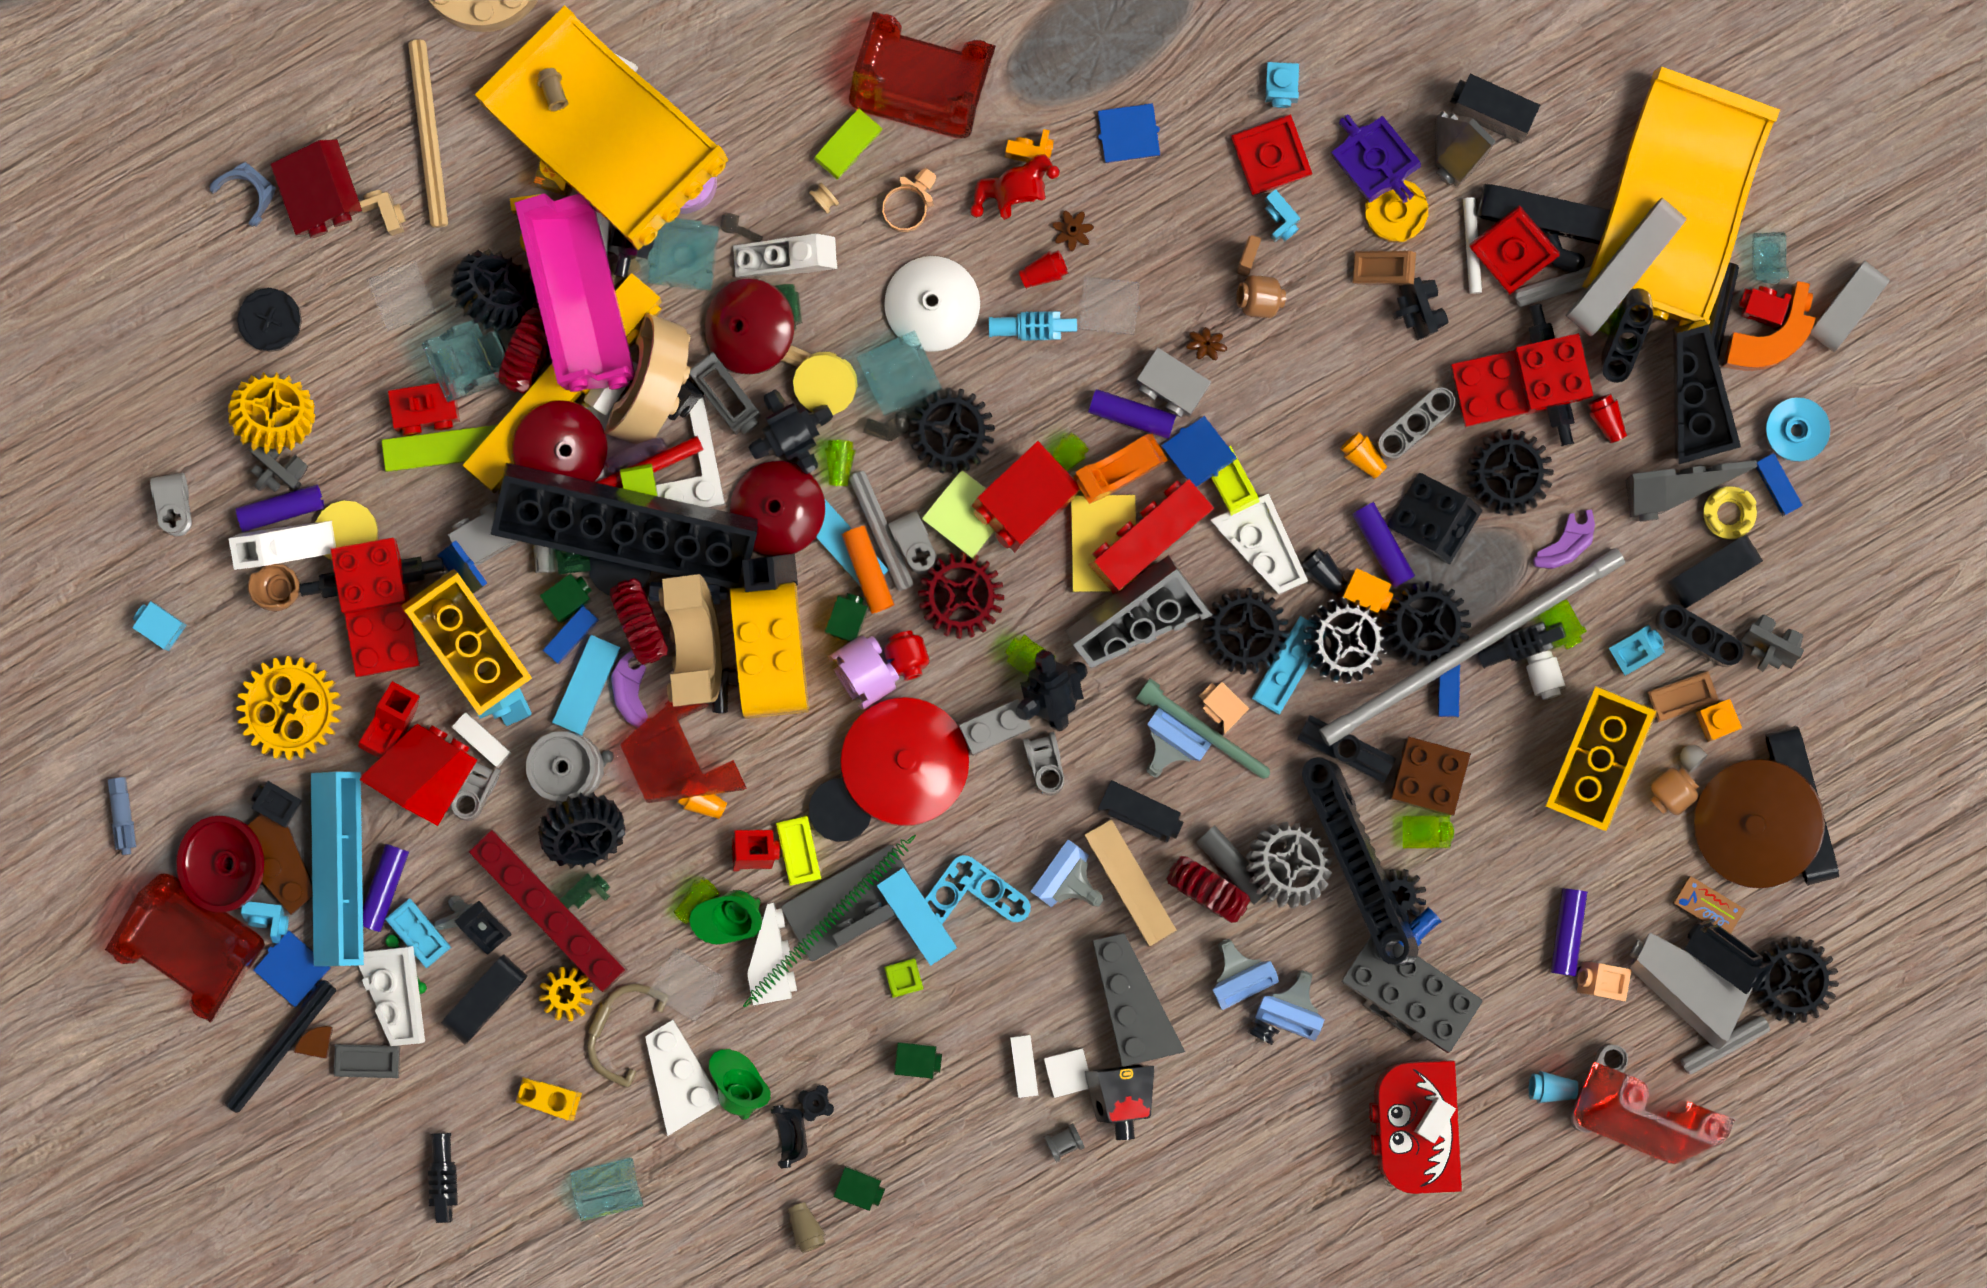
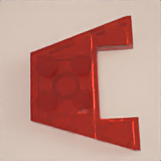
M668 700L662 710L653 718H648L620 744L647 803L747 789L734 760L704 774L698 765L679 720L708 707L707 703L673 707V702L670 703Z

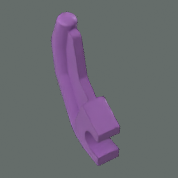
M1592 509L1585 511V524H1578L1575 520V514H1569L1564 532L1559 541L1538 551L1537 556L1533 558L1534 566L1554 569L1573 562L1592 543L1595 527Z
M631 650L619 660L611 675L615 705L626 722L643 730L648 725L646 721L648 715L638 694L647 668L645 665H641L636 670L629 667V661L635 657Z

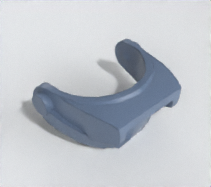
M244 162L215 179L210 184L209 191L214 194L223 184L234 179H243L254 184L258 191L259 207L249 221V225L257 227L263 220L261 216L270 204L276 187L247 162Z

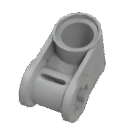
M182 472L151 478V492L159 526L170 535H185L192 526L189 491L185 474ZM173 514L181 517V520L176 521V527L169 524V521L174 518Z
M917 510L888 524L899 549H902L908 564L914 572L928 574L927 570L931 567L935 569L937 556ZM920 551L925 555L930 554L926 559L928 564L922 566L920 562L914 563L918 559L917 553Z
M1054 731L1049 732V736L1035 740L1023 739L1029 766L1032 767L1038 790L1047 796L1058 794L1064 786V774ZM1049 747V748H1047V749L1035 751V750H1038V749H1042V748ZM1053 772L1059 777L1058 785L1050 789L1045 788L1041 783V777L1044 773Z
M476 762L451 803L454 814L465 821H472L478 818L488 797L496 786L501 770L498 768L492 770ZM477 773V774H479V775H481V776H483V777H485V778H487V779L484 780V779H482V778H480V777H478V776H476V775H474V774ZM465 797H471L475 801V809L469 814L460 813L458 808L459 802Z

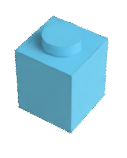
M150 601L148 606L143 604L138 609L133 618L136 623L132 628L162 649L169 651L187 625L156 603Z

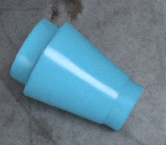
M1540 1071L1538 1074H1532L1530 1077L1529 1097L1530 1099L1537 1100L1538 1103L1575 1100L1577 1098V1080H1571Z

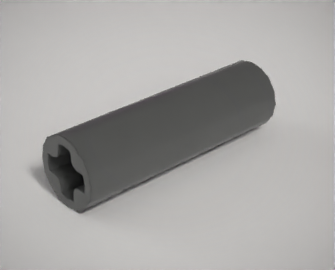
M1215 825L1196 842L1228 878L1249 896L1253 905L1267 894L1265 891L1262 894H1256L1260 886L1258 883H1249L1250 878L1254 876V873L1246 871V867L1250 863Z

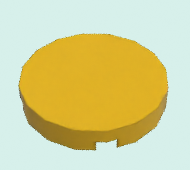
M1404 180L1403 183L1414 194L1411 200L1407 198L1408 202L1403 203L1395 191L1391 190L1385 192L1371 203L1367 201L1365 204V219L1370 230L1380 239L1390 243L1405 242L1414 238L1424 228L1428 218V203L1424 192L1415 183Z

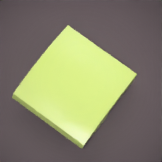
M963 470L955 477L922 518L923 521L971 558L979 552L995 532L989 524L984 525L977 519L974 514L975 509L972 507L976 498L986 488Z

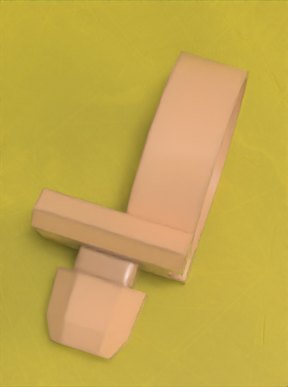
M927 168L921 170L915 176V183L906 177H900L901 186L891 190L886 195L883 201L882 212L886 223L892 229L899 232H910L917 229L926 217L927 207L934 206L931 195L925 191H930L935 183L936 175ZM900 190H911L917 193L925 205V213L922 220L917 225L908 229L892 225L884 213L887 199L893 193Z

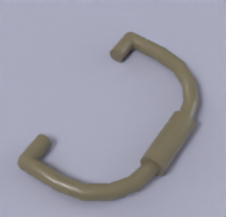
M636 983L623 985L611 992L603 1004L600 1003L588 1031L590 1035L587 1051L589 1061L594 1069L606 1079L624 1087L631 1086L637 1071L629 1068L625 1078L614 1074L601 1065L595 1050L597 1037L600 1038L612 1010L611 1005L624 993L636 991L659 999L655 1010L663 1013L669 996L661 991Z

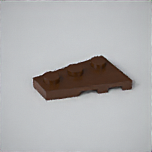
M260 814L248 826L256 834L263 850L264 874L262 882L290 915H293L313 898L312 881L300 856L290 827L284 828Z

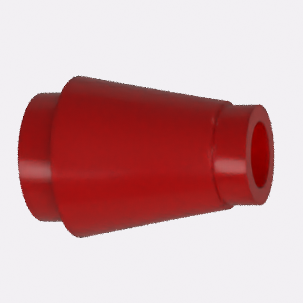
M1059 250L1053 253L1048 251L1019 271L1026 289L1031 286L1034 287L1063 280L1062 276L1069 274Z
M1611 393L1597 398L1588 404L1591 410L1589 415L1605 437L1608 438L1610 444L1627 436L1618 400H1614Z

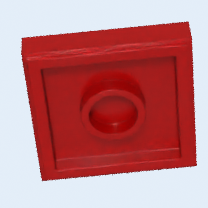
M1291 114L1231 136L1252 197L1312 176L1313 174Z
M1520 205L1469 244L1471 250L1509 294L1560 256V252Z

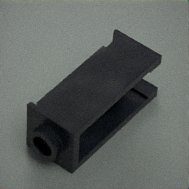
M795 554L742 560L745 592L775 590L782 583L795 582L796 586L798 585Z
M1111 780L1098 807V811L1109 810V816L1158 839H1161L1162 835L1165 836L1164 842L1166 843L1170 837L1177 838L1184 823L1179 820L1181 812Z
M1714 919L1695 924L1688 934L1687 938L1690 941L1684 950L1743 993L1748 994L1752 987L1758 990L1774 963L1763 961L1761 955L1718 924L1713 925Z

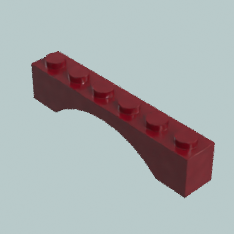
M491 830L469 851L478 863L601 992H606L628 970L558 899L495 830Z

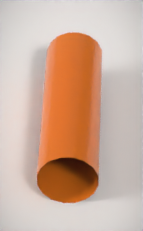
M865 525L842 533L843 541L871 614L894 606L895 604Z

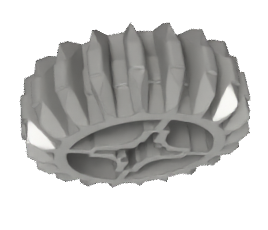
M1282 822L1279 827L1273 824L1267 828V831L1262 830L1257 835L1258 840L1255 839L1251 842L1250 848L1253 851L1247 854L1246 859L1252 863L1246 867V871L1254 873L1249 883H1258L1260 886L1256 894H1262L1264 891L1268 894L1266 903H1271L1276 898L1278 908L1284 907L1288 903L1290 909H1294L1299 906V903L1302 906H1306L1311 902V899L1316 900L1321 895L1320 891L1327 888L1328 883L1326 879L1331 877L1332 872L1326 867L1331 864L1332 859L1325 858L1323 855L1328 852L1329 847L1320 848L1318 843L1321 841V836H1317L1314 839L1310 837L1311 828L1301 832L1300 823H1295L1291 828L1288 822ZM1286 843V848L1282 853H1269L1270 847L1273 844ZM1303 876L1309 878L1306 886L1291 887L1292 882L1296 878L1301 879Z

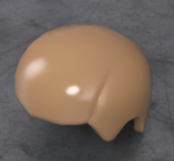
M272 564L264 566L257 573L251 574L247 590L252 601L261 608L277 612L287 609L296 601L300 592V581L296 573L286 565Z

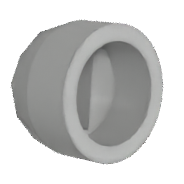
M1688 745L1682 749L1680 761L1683 767L1691 773L1707 758L1708 754L1699 746Z

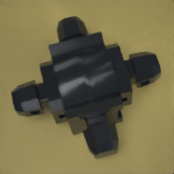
M776 389L765 394L764 402L768 411L772 410L773 414L765 418L768 426L762 430L766 438L763 440L758 438L748 447L754 459H761L769 455L768 451L773 449L777 458L784 454L788 461L797 457L799 460L797 464L805 474L818 469V462L814 453L810 455L808 450L816 446L813 438L820 435L816 426L818 424L823 426L833 418L828 405L812 409L813 413L809 414L805 406L798 410L794 403L785 407L783 405L785 400Z
M1041 650L1036 654V667L1028 672L1027 681L1020 682L1024 699L1017 705L1016 713L1023 720H1030L1037 715L1048 720L1052 729L1063 731L1068 727V714L1075 710L1077 700L1084 699L1080 682L1088 674L1087 666L1079 661L1073 662L1068 666L1056 662L1054 655L1050 651Z

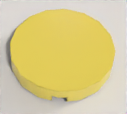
M816 352L806 357L796 369L793 379L794 393L800 404L805 406L810 412H813L812 409L821 405H828L832 414L835 415L845 410L854 399L858 387L856 373L847 360L836 356L837 354Z
M343 500L332 503L321 511L315 522L332 520L336 548L378 540V526L375 517L366 507L357 502ZM331 554L324 555L328 559L332 560Z

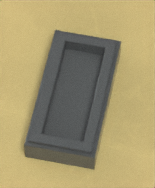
M335 1044L334 1077L399 1078L400 1046Z

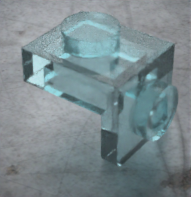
M1785 232L1753 234L1752 270L1757 280H1761L1764 283H1777L1780 279L1789 278V271L1786 267Z

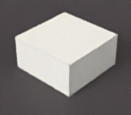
M1083 1048L1044 1058L1054 1098L1088 1089L1085 1071L1089 1070Z
M1435 1097L1414 1132L1435 1144L1456 1108Z

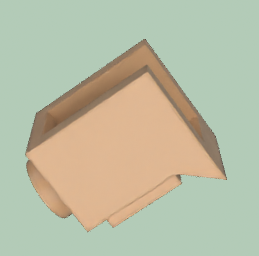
M1223 682L1217 687L1211 683L1199 695L1203 700L1202 704L1204 707L1202 710L1217 725L1222 722L1223 735L1250 709Z

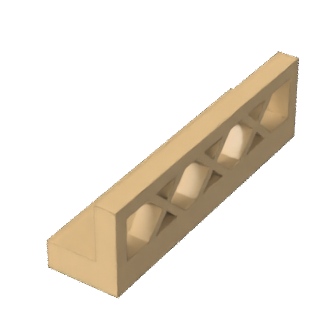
M1112 819L1085 834L1086 841L1147 945L1150 947L1177 931Z

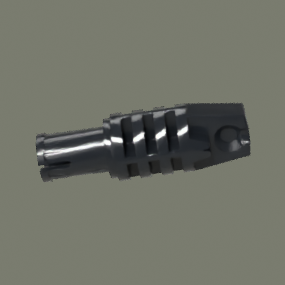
M1543 621L1506 635L1503 638L1504 641L1486 647L1478 652V656L1484 669L1511 659V661L1515 660L1516 662L1552 649V642L1565 638L1566 631L1562 622L1545 626Z
M451 1133L430 1134L432 1163H429L428 1166L429 1207H435L436 1223H449L453 1221V1206L458 1205L457 1167L455 1162H451Z

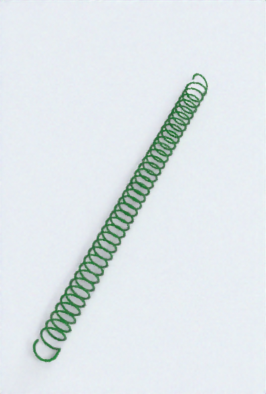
M913 835L907 841L900 839L902 845L897 843V849L892 848L893 853L888 852L889 858L883 856L885 862L879 861L880 866L875 865V869L877 871L871 869L872 875L868 873L866 874L868 880L866 878H862L863 883L858 882L859 888L854 886L853 889L855 892L849 891L851 897L845 895L847 901L841 899L842 905L836 904L838 910L836 908H832L833 913L828 912V916L830 917V919L824 916L825 922L819 921L821 927L815 925L817 931L811 929L812 935L806 934L808 940L802 938L804 944L798 942L799 948L794 947V951L796 953H794L793 951H789L791 957L785 955V959L787 960V962L785 960H781L783 966H781L780 964H776L778 970L772 968L774 975L772 973H768L770 979H768L767 977H763L765 983L759 981V984L762 988H760L759 986H755L756 991L751 990V994L753 995V997H750L744 1003L743 1007H747L751 1003L750 1001L746 1005V1003L751 998L754 999L756 1002H759L752 992L756 993L758 996L763 998V996L757 988H759L766 994L767 991L764 989L761 983L767 986L769 989H772L765 979L769 980L771 983L776 985V983L770 977V975H772L780 981V978L776 975L774 970L782 976H785L778 966L783 968L785 971L789 972V970L783 964V962H785L791 968H793L792 964L789 962L787 957L795 963H797V961L791 953L796 955L798 958L802 959L796 951V949H798L800 952L806 955V953L799 944H801L810 951V948L807 946L804 940L809 942L812 946L815 945L810 940L808 935L815 939L817 942H819V940L816 938L812 931H814L823 938V935L817 929L818 927L825 933H827L825 928L822 926L821 922L830 929H832V927L826 921V919H828L836 925L835 921L831 918L830 914L838 920H840V918L837 916L834 910L839 912L841 915L845 916L844 913L838 907V905L844 908L847 912H849V910L846 908L842 901L853 907V905L847 899V897H849L855 903H857L855 898L852 896L851 892L858 896L860 899H862V897L858 894L855 888H857L863 894L866 895V893L859 884L863 885L868 890H870V888L864 882V880H866L874 886L873 882L870 880L868 875L874 878L877 882H879V880L876 878L872 871L876 872L878 875L883 877L877 869V867H879L885 873H887V871L881 864L882 862L890 869H892L891 866L885 860V858H887L893 864L896 865V863L893 861L889 854L893 855L898 860H900V858L896 855L894 850L898 851L901 855L904 856L902 851L899 849L898 845L905 849L907 852H909V850L904 846L902 841L909 844L913 841L916 835Z

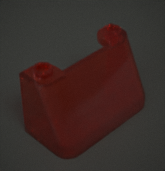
M873 12L853 71L849 94V103L856 110L860 108L864 113L960 139L969 137L974 127L996 46L982 40H973L964 44L962 52L903 36L901 35L902 26L894 16Z
M161 873L138 892L105 950L122 964H135L140 959H143L193 994L189 1000L193 1013L211 1023L218 1016L258 958L265 943L258 933L229 913L211 912L197 906L186 895L178 878L170 874Z
M1596 1062L1592 1065L1574 1112L1577 1123L1583 1128L1670 1164L1681 1163L1722 1144L1728 1138L1735 1122L1730 1117L1691 1102L1687 1103L1686 1109L1682 1112L1668 1111L1666 1118L1644 1110L1648 1102L1649 1090L1643 1081Z

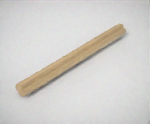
M418 39L410 41L408 46L430 224L433 228H440L448 225L427 46L424 40Z

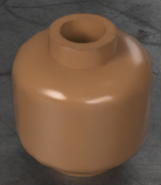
M1251 275L1245 279L1244 283L1241 282L1238 286L1236 295L1237 306L1242 308L1243 313L1247 316L1272 318L1277 314L1279 308L1284 307L1286 292L1284 289H1281L1279 281L1274 277Z
M1669 768L1651 784V791L1655 795L1651 801L1663 814L1669 810L1673 815H1680L1697 800L1698 793L1696 789L1699 786L1683 768L1679 771L1675 768Z

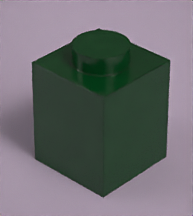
M570 573L541 594L540 597L558 622L562 624L577 613L582 606L585 607L592 602L588 596L592 590L582 576L576 579Z
M847 593L845 598L838 596L825 633L847 642H851L859 637L869 610L868 606L863 605L865 599Z
M898 1042L894 1075L933 1079L934 1072L940 1073L942 1054L936 1053L937 1046Z
M845 1166L834 1197L870 1211L872 1205L879 1207L885 1188L880 1187L882 1179Z

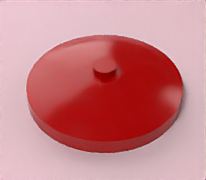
M902 697L882 701L867 709L857 718L844 739L840 767L847 792L855 804L867 815L889 825L915 826L939 817L957 800L967 780L969 753L967 743L960 728L944 710L921 699Z

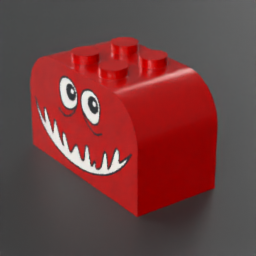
M1455 1061L1401 1062L1388 1067L1376 1082L1374 1090L1375 1103H1369L1370 1122L1376 1123V1135H1371V1153L1378 1158V1166L1382 1176L1389 1184L1406 1193L1462 1192ZM1438 1097L1456 1108L1434 1144L1414 1131L1434 1098Z

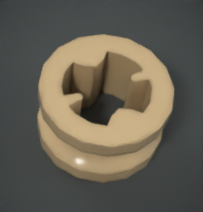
M821 182L818 184L816 191L811 190L809 192L813 200L826 214L830 213L831 206L839 205L837 199Z

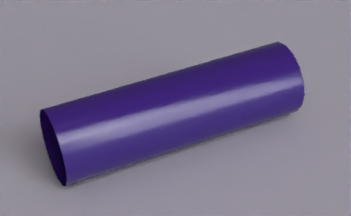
M1098 389L1095 390L1088 411L1089 414L1167 439L1170 437L1176 418L1175 414Z
M316 484L237 507L236 515L242 532H246L324 509L325 506L324 501L320 499L322 497L320 488Z
M1372 502L1352 514L1354 520L1392 587L1395 588L1415 576L1413 570L1375 503Z
M389 844L384 845L363 904V927L381 932L409 851Z
M1562 888L1551 973L1576 976L1587 891Z

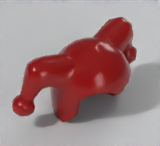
M1045 154L1034 156L1021 167H1013L1007 170L999 178L979 180L975 186L974 204L970 208L971 215L976 218L981 217L984 211L982 205L989 197L996 199L1000 216L1004 220L1010 218L1011 206L1014 204L1034 202L1036 199L1040 201L1045 200L1043 176L1046 172L1050 179H1056L1060 173L1059 168L1053 166L1051 160Z

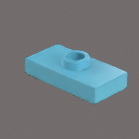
M411 898L385 918L408 947H414L415 956L425 968L431 966L452 948Z

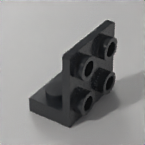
M1418 473L1387 526L1400 535L1429 549L1436 557L1450 565L1483 510L1468 496L1423 473Z

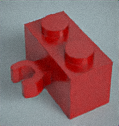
M452 381L388 391L393 427L397 432L402 431L403 436L422 433L421 428L434 426L435 431L453 428V423L460 422L455 384Z

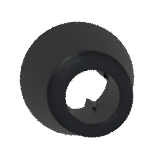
M1319 547L1301 563L1307 576L1328 591H1331L1334 595L1340 592L1348 583L1328 551L1323 552Z

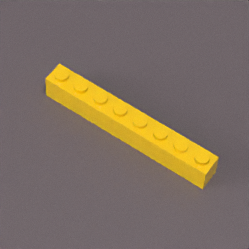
M632 273L615 291L629 347L637 340L638 329L642 325L646 312L658 316L662 310L659 307L662 303L661 298ZM552 363L468 458L463 467L492 493H495L500 489L506 463L514 464L512 441L515 430L522 418L534 407L545 402L565 400L575 403L582 393L587 395L591 389L578 392H570L557 383Z

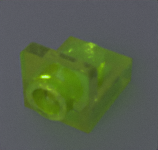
M1567 599L1538 615L1541 622L1544 621L1545 626L1558 622L1563 623L1566 637L1553 642L1555 648L1564 645L1565 649L1568 650L1583 641L1580 635L1587 632L1585 626L1582 627Z
M1025 634L1020 640L1015 637L1005 651L1009 655L1006 663L1028 677V672L1036 667V654L1046 649L1029 639Z
M1403 816V849L1451 847V841L1454 838V826L1450 822V816Z

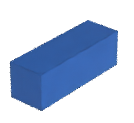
M1774 453L1757 462L1756 469L1782 517L1803 506Z
M582 606L543 651L557 664H560L595 626L599 619Z
M1460 664L1439 676L1438 717H1459Z

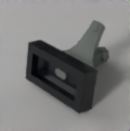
M456 895L448 900L451 911L455 913L435 921L434 926L437 930L459 927L487 955L512 935L508 928L482 902L477 901L475 904L471 903L468 905L464 903L460 896Z

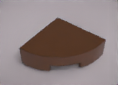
M322 1026L308 1031L297 1043L294 1053L327 1058L333 1027Z

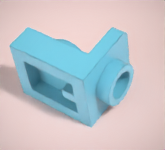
M1267 62L1265 102H1272V107L1290 108L1291 103L1298 102V63Z
M1275 189L1265 199L1268 205L1265 210L1276 223L1280 220L1284 223L1272 233L1271 238L1274 242L1280 238L1285 242L1299 230L1296 225L1299 223L1300 217Z
M1649 625L1609 648L1625 676L1665 653L1663 649L1664 643L1660 634L1656 630H1652Z
M518 688L478 716L481 719L492 714L494 719L501 717L504 724L509 726L531 716L532 713L520 688Z
M248 902L242 906L241 914L244 921H247L248 925L257 928H266L268 924H272L270 937L273 943L280 944L281 935L287 934L289 917L284 916L285 913L282 906L258 902Z

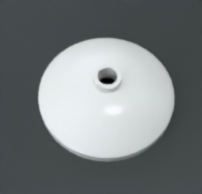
M938 256L917 258L902 266L889 282L885 294V314L895 335L910 347L927 352L947 350L961 343L975 327L980 311L978 288L966 269L955 261ZM927 297H937V305L933 307L926 304Z

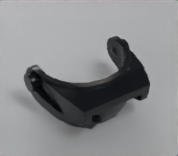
M777 1105L771 1109V1114H775L781 1134L782 1153L781 1159L777 1163L781 1169L790 1168L791 1164L802 1160L808 1154L803 1112L798 1109L784 1108L783 1105ZM794 1125H795V1128H796V1131H797V1147H796V1134H795Z

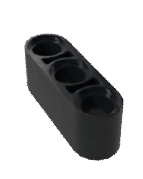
M1631 289L1625 296L1601 355L1602 372L1604 377L1610 382H1623L1629 377L1653 320L1652 298L1649 292L1644 289ZM1636 305L1645 307L1641 311H1634L1631 308ZM1623 333L1634 334L1633 337L1628 339L1620 337ZM1614 360H1620L1623 362L1618 366H1613L1609 364Z
M1745 534L1668 581V584L1683 608L1686 609L1760 564L1763 560L1748 535Z
M1673 604L1662 608L1657 613L1655 620L1659 631L1718 666L1730 667L1742 659L1744 647L1737 638L1687 609ZM1667 611L1675 612L1679 616L1680 622L1677 628H1669L1665 624L1664 615ZM1695 627L1703 628L1706 631L1707 641L1704 644L1700 645L1693 641L1692 631ZM1723 643L1732 645L1735 650V656L1731 661L1724 660L1720 655V647Z
M505 954L502 955L448 1013L441 1024L464 1045L467 1044L519 988L528 975Z

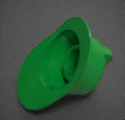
M731 890L721 897L705 900L697 904L691 911L689 919L691 929L698 938L714 945L727 944L754 937L761 930L762 918L759 911L760 899L758 897L754 898L742 890Z
M731 1049L719 1050L712 1055L709 1060L708 1069L718 1087V1101L723 1109L731 1114L738 1115L741 1120H746L757 1108L767 1105L771 1099V1091L748 1057Z

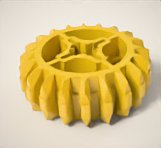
M263 372L259 380L251 375L248 383L241 381L238 390H234L232 393L231 401L228 404V422L230 426H233L234 436H241L240 441L242 445L251 442L253 451L258 447H263L265 454L270 449H275L280 454L284 446L292 451L295 443L302 445L305 436H309L312 431V425L315 421V405L313 400H310L309 390H302L301 381L292 384L290 375L283 380L279 378L277 372L273 375V378H268ZM271 407H274L272 419H269Z

